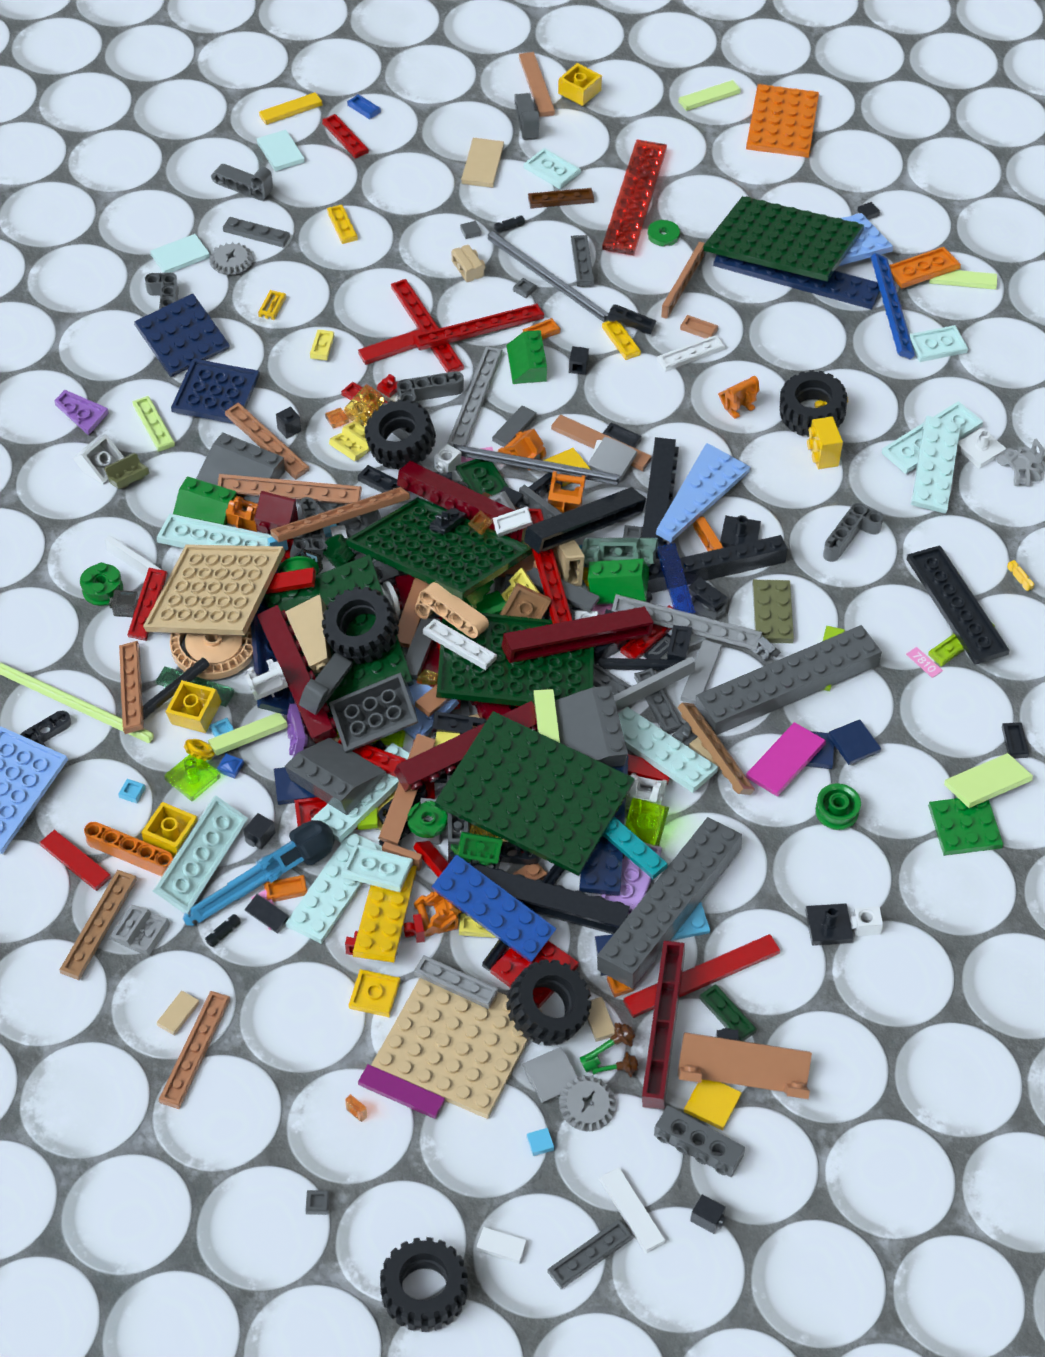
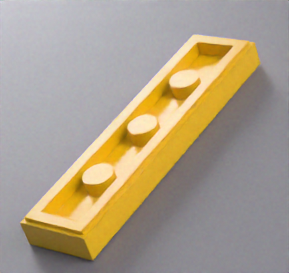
M314 92L259 111V116L267 125L322 106V100Z

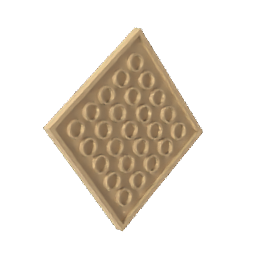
M185 545L143 626L145 631L246 635L285 554L283 546Z
M419 978L371 1066L444 1097L446 1102L488 1119L530 1037L528 1039L522 1036L524 1033L514 1028V1020L510 1021L508 1014L511 1011L506 1008V1002L509 1000L507 995L498 992L490 1008L487 1009Z

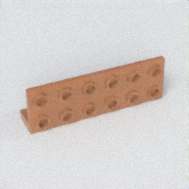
M685 1032L683 1034L677 1076L679 1080L701 1083V1079L782 1091L790 1097L809 1099L810 1090L807 1088L812 1053L810 1051Z

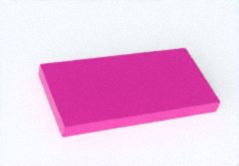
M794 722L746 773V777L778 797L824 747L826 741Z

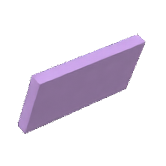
M644 842L656 854L661 855L662 847ZM624 856V859H622L620 896L602 894L601 897L605 900L619 901L630 906L628 912L630 914L646 895L652 879L628 857Z

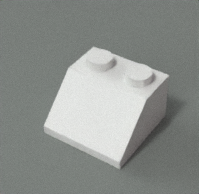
M104 434L96 437L76 454L73 460L85 474L103 484L108 480L104 468L123 459L124 456L108 435Z

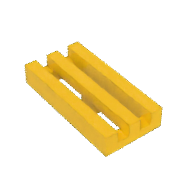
M270 290L258 311V317L264 315L267 319L271 317V320H275L286 299V293Z

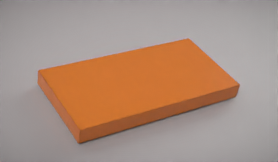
M945 247L889 265L893 280L901 288L961 269L959 261Z

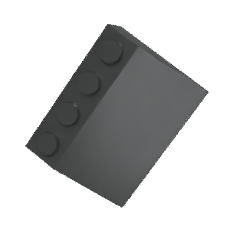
M222 432L213 443L196 479L217 486L219 474L280 479L285 473L284 457ZM237 495L244 497V500L254 503L259 501L258 496Z
M401 673L329 702L345 753L418 723L409 686Z
M611 685L589 688L555 700L561 744L610 767L625 765L628 752Z
M330 737L298 752L284 766L291 781L345 815H348L387 774L386 771L353 751L345 753L343 745Z

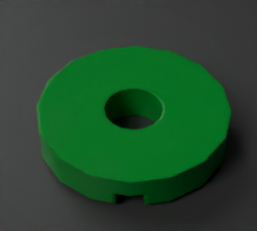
M658 220L649 225L647 235L648 239L655 245L664 246L669 244L670 246L679 240L680 229L672 221Z
M433 801L419 802L408 813V826L411 832L422 838H433L440 835L448 824L446 811L436 807ZM426 816L433 818L430 822H425L422 819Z

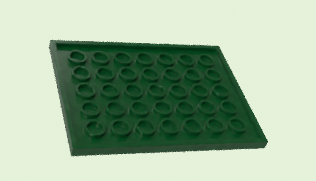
M742 196L703 245V251L828 281L863 232L864 224Z
M419 497L346 539L348 547L365 555L370 554L371 558L422 580L427 584L438 583L449 593L461 599H464L532 554L530 546L505 535L498 537L496 531L467 518L445 535L429 529L431 522L435 520V516L437 514L441 515L443 510H447Z
M369 554L316 575L314 587L270 593L265 595L268 609L278 605L281 611L284 609L287 611L320 595L328 611L327 605L330 601L333 602L335 600V596L338 594L342 595L344 590L347 589L350 591L354 590L353 587L360 586L361 589L371 587L372 590L377 589L382 595L384 593L373 560ZM361 614L355 617L348 624L346 635L359 636L366 633L374 625L376 615ZM395 635L397 638L395 644L391 643V649L388 652L382 653L381 658H373V661L369 663L365 660L362 664H357L353 660L350 671L328 699L327 704L329 708V702L398 673L403 675L408 686L414 684L398 635ZM331 648V657H333L335 651Z
M481 613L487 618L489 627L476 638H471L442 618L443 624L497 654V659L484 670L440 644L436 697L522 706L530 701L535 705L534 690L553 689L554 699L558 700L593 688L594 647L509 663L502 649L503 634L553 624L552 620Z
M493 711L436 799L435 806L580 876L634 784L635 778Z

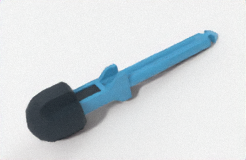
M311 820L295 828L289 834L291 840L289 843L270 855L255 862L257 865L191 907L190 915L185 913L182 918L184 923L193 926L192 921L194 920L198 923L202 922L264 883H272L301 862L310 866L314 865L331 852L335 841L332 829L320 820Z

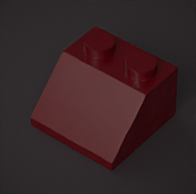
M261 491L255 515L257 531L271 534V529L298 521L295 499Z

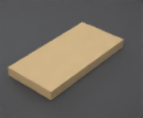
M473 138L461 184L493 188L504 148V141Z

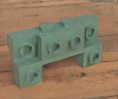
M585 538L581 549L584 554V564L589 566V562L600 560L644 559L647 566H651L656 561L658 538Z

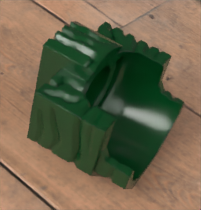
M335 534L325 541L327 549L323 554L335 568L349 563L356 556L355 550L348 547L346 543L347 538H344L342 534Z

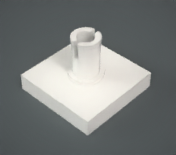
M983 428L958 441L957 449L979 469L997 459L1006 450L1001 443L990 435L988 430Z

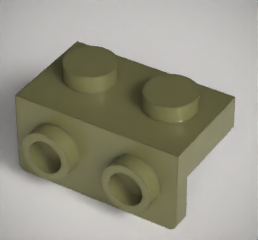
M136 453L104 468L110 484L118 489L126 488L130 483L142 480L146 475L150 474L148 467L140 463Z

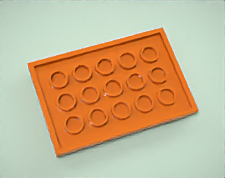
M758 84L746 149L809 158L819 92Z

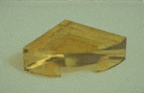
M425 669L417 677V683L424 685L437 684L438 673Z

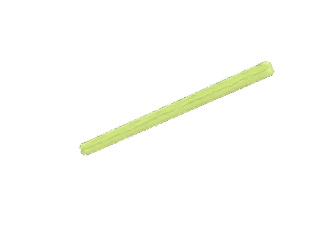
M0 662V675L123 731L122 718ZM146 729L128 733L146 743H151L154 738L153 732Z

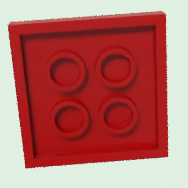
M550 941L545 944L532 961V963H539L541 960L547 959L550 963L552 960H558L561 965L564 963L570 965V969L573 971L579 965L578 961ZM510 948L490 969V973L511 988V984L518 975L532 963ZM544 987L533 989V999L538 1009L554 993L553 990Z

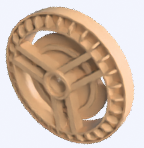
M251 624L245 635L246 637L240 635L171 633L170 648L174 662L185 672L204 657L210 666L197 676L200 679H222L237 674L253 659ZM184 637L185 648L191 659L188 656H186L181 649V644Z

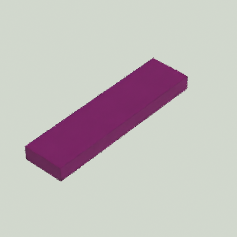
M367 1064L358 1080L359 1086L433 1119H436L445 1102L444 1097Z

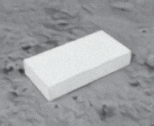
M528 507L493 518L498 537L533 525Z
M483 1227L476 1250L520 1264L526 1240Z

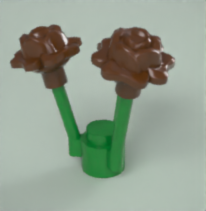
M614 1023V1035L609 1037L610 1040L592 1052L580 1057L586 1073L592 1071L593 1075L599 1072L617 1069V1071L624 1070L630 1078L633 1077V1072L638 1071V1060L636 1056L630 1055L628 1051L621 1062H616V1064L609 1066H598L602 1064L598 1054L614 1044L624 1043L627 1046H633L635 1033L632 1027L626 1024Z

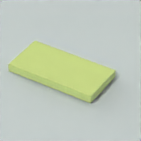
M1007 753L946 779L944 785L970 808L1032 781L1033 775Z

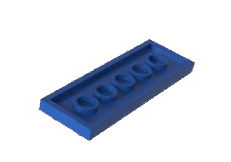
M457 854L431 886L432 890L530 963H532L556 931L554 926Z

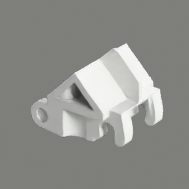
M267 660L269 671L259 676L256 675L252 667L247 669L248 674L245 677L256 701L272 694V697H275L273 693L288 687L278 661Z
M632 773L631 777L635 778V781L626 796V805L640 808V816H642L643 809L660 812L667 780H654L639 777ZM640 785L653 787V790H642Z

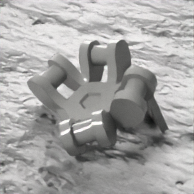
M1034 439L1029 452L1022 451V447H1019L1018 451L1008 448L997 457V462L1001 466L1009 464L1014 470V486L1019 484L1029 486L1030 479L1033 481L1040 480L1041 473L1044 470L1042 461L1045 449L1038 439ZM1036 447L1039 448L1040 455H1037ZM1019 471H1025V476L1020 477Z

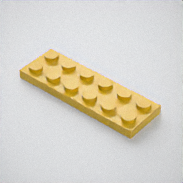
M412 865L400 892L370 885L353 949V957L395 963L417 866Z

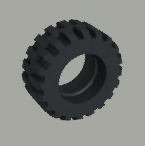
M809 370L806 373L803 371L799 375L795 374L784 383L781 389L780 417L785 426H789L791 431H796L801 436L804 434L809 437V427H811L812 419L833 416L836 426L839 428L846 416V388L839 379L833 378L832 374H825L824 371L814 372V370ZM809 399L827 402L825 406L819 408L805 407L800 403Z
M398 399L397 402L389 401L388 404L379 406V410H375L371 414L372 418H368L365 427V439L376 461L387 468L392 466V469L404 467L409 461L416 464L419 461L423 462L426 459V455H430L432 452V447L435 446L436 432L428 411L419 403H414L411 400L404 401L403 399ZM409 427L414 429L412 434L404 440L395 442L387 440L388 436L399 428Z
M360 586L353 587L354 590H344L342 595L338 594L334 597L335 600L333 602L330 601L327 605L328 611H324L323 618L325 620H322L323 634L335 653H339L352 662L354 660L357 664H362L365 660L369 663L373 661V658H381L382 653L385 651L388 652L391 649V643L395 644L397 640L395 635L399 634V619L388 598L382 595L377 589L372 590L371 587H364L363 589ZM361 614L376 615L375 623L369 631L359 636L346 635L347 626L355 617Z
M547 959L541 960L539 963L534 962L525 968L511 984V988L507 993L509 1000L506 1002L507 1010L511 1011L508 1014L510 1021L514 1020V1028L517 1031L521 1030L524 1033L522 1035L524 1038H532L533 1043L540 1044L544 1042L545 1046H551L553 1043L556 1045L562 1044L565 1040L568 1041L589 1018V1010L592 1007L591 1000H588L591 997L590 990H586L587 982L585 979L581 980L579 977L580 973L577 970H571L570 965L566 963L561 965L558 960H552L549 963ZM544 987L556 992L564 1003V1017L553 1018L543 1014L535 1005L533 989Z
M420 1237L413 1238L412 1243L408 1244V1241L401 1243L399 1250L394 1248L390 1252V1258H386L383 1263V1269L380 1273L382 1302L384 1308H387L388 1315L391 1319L396 1317V1323L403 1327L407 1324L408 1330L415 1331L416 1328H421L422 1332H429L428 1328L434 1327L436 1331L442 1329V1323L445 1322L446 1325H449L453 1322V1316H459L461 1313L462 1305H465L467 1300V1269L464 1267V1260L461 1255H457L456 1249L452 1246L447 1248L446 1242L438 1240V1243L433 1242L432 1237H426L425 1241H420ZM431 1269L443 1276L446 1286L438 1296L428 1300H418L404 1292L402 1283L410 1273L416 1270Z

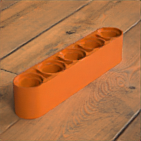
M90 822L84 827L85 838L90 847L161 877L173 860L170 852L101 823Z

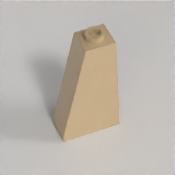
M572 540L552 548L561 580L575 586H582L584 554L576 541Z
M320 595L285 611L314 674L320 673L332 658L330 645L323 634L322 620H325L323 614L327 609Z

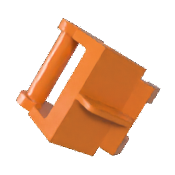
M752 376L718 393L725 410H728L734 419L740 417L737 410L742 405L749 411L755 409L752 403L756 401V395L759 392V380L756 376Z
M535 429L518 432L512 441L504 448L501 447L498 450L500 453L533 459L538 454H540L539 458L541 460L546 457V449L543 447V442Z
M553 471L548 503L562 513L582 506L586 476H571L558 474L557 471ZM556 481L580 484V487H575L574 491L563 490Z
M236 496L233 501H229L228 509H226L227 523L235 525L236 528L258 532L255 523L258 503L244 500V497Z
M435 891L431 892L428 896H420L414 902L415 909L422 916L425 937L432 936L435 933L439 934L458 929L457 915L462 911ZM426 906H434L436 914L430 920L425 908Z

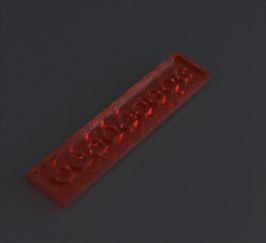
M636 139L602 244V250L635 255L665 158L667 144Z

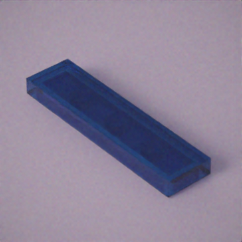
M676 544L658 546L656 549L673 609L695 614Z

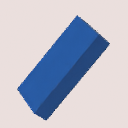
M359 94L347 101V106L369 120L381 112L380 107Z

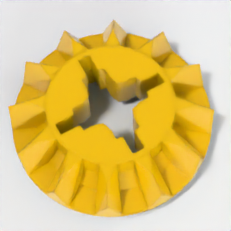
M188 739L185 741L184 749L186 753L191 754V757H196L198 760L202 759L203 761L213 758L215 753L212 747L205 741L199 739Z

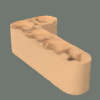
M431 583L419 593L415 611L422 619H427L435 612L471 638H476L489 627V622L484 615L460 598L449 593L438 583Z

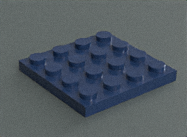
M194 293L134 321L135 327L170 377L187 370L193 358L207 360L230 347Z
M193 358L172 403L171 412L234 424L225 416V411L238 402L246 409L260 376L259 370Z

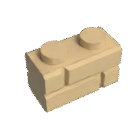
M468 244L461 246V248L452 249L451 260L466 282L484 276L485 263L478 258L475 249L472 250Z

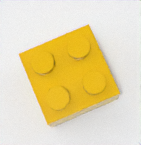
M576 63L558 79V94L582 106L602 89V75L579 63Z
M833 416L812 419L811 427H809L807 448L812 452L813 463H816L818 469L838 467L843 441Z
M182 680L165 712L171 724L206 733L222 701L216 689Z
M162 802L141 832L143 841L170 852L174 858L197 823L198 818L193 814Z

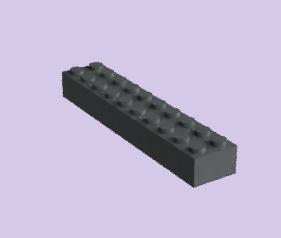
M860 625L696 695L695 706L714 733L719 735L821 691L826 686L835 685L879 666L882 651L864 627Z
M707 817L597 955V970L633 989L662 952L663 941H670L739 853L742 847V834Z

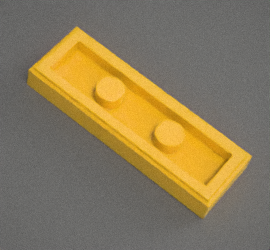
M343 205L327 208V213L341 243L357 241V234Z
M607 321L602 323L603 330L625 360L641 355V350L620 322Z

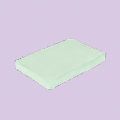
M287 130L257 138V144L274 171L305 163L303 155Z
M546 148L524 163V169L558 189L563 188L581 174L580 168Z
M196 234L150 251L152 258L163 273H172L206 260L210 256V253Z
M955 325L909 334L914 353L919 362L964 354L968 351V347Z
M355 844L342 870V877L400 892L413 865V859Z

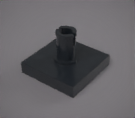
M725 515L720 539L723 548L758 540L761 521L748 519L744 515L738 517Z
M847 903L806 906L805 912L812 946L853 943L854 938Z

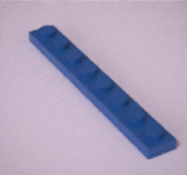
M874 253L871 256L872 266L878 281L879 291L885 306L896 351L901 357L911 360L915 353L888 259Z

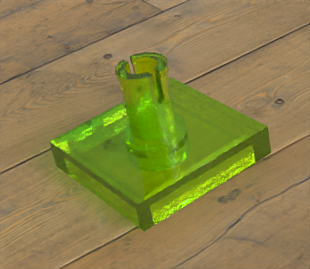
M189 754L168 771L164 778L190 801H194L219 780L221 775L220 772L206 761L198 760Z
M633 797L625 826L644 843L659 846L669 807Z

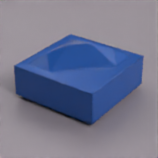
M225 754L217 767V772L235 779L239 770L244 765V761Z

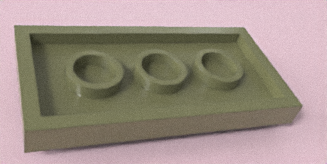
M753 579L755 630L761 631V637L763 636L770 643H793L790 580Z

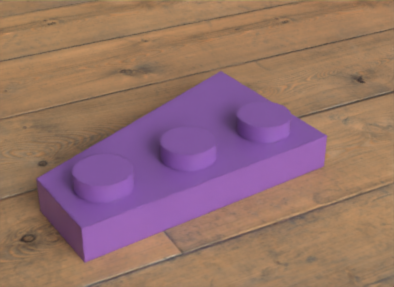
M64 390L54 400L55 405L88 436L109 414L108 408L67 390Z
M290 704L286 721L288 725V739H290L289 755L294 757L307 746L308 736L304 733L305 724L302 723V716L297 705Z

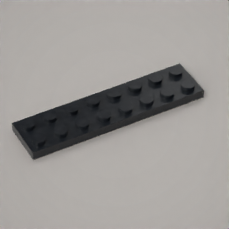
M941 545L907 554L906 560L974 665L1009 655V648Z

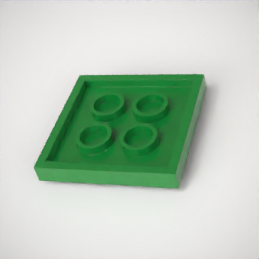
M959 798L929 802L928 807L943 856L1002 849L1003 842L989 800L970 808Z

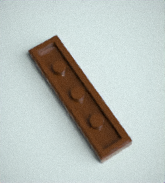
M592 188L528 193V201L531 209L594 203Z

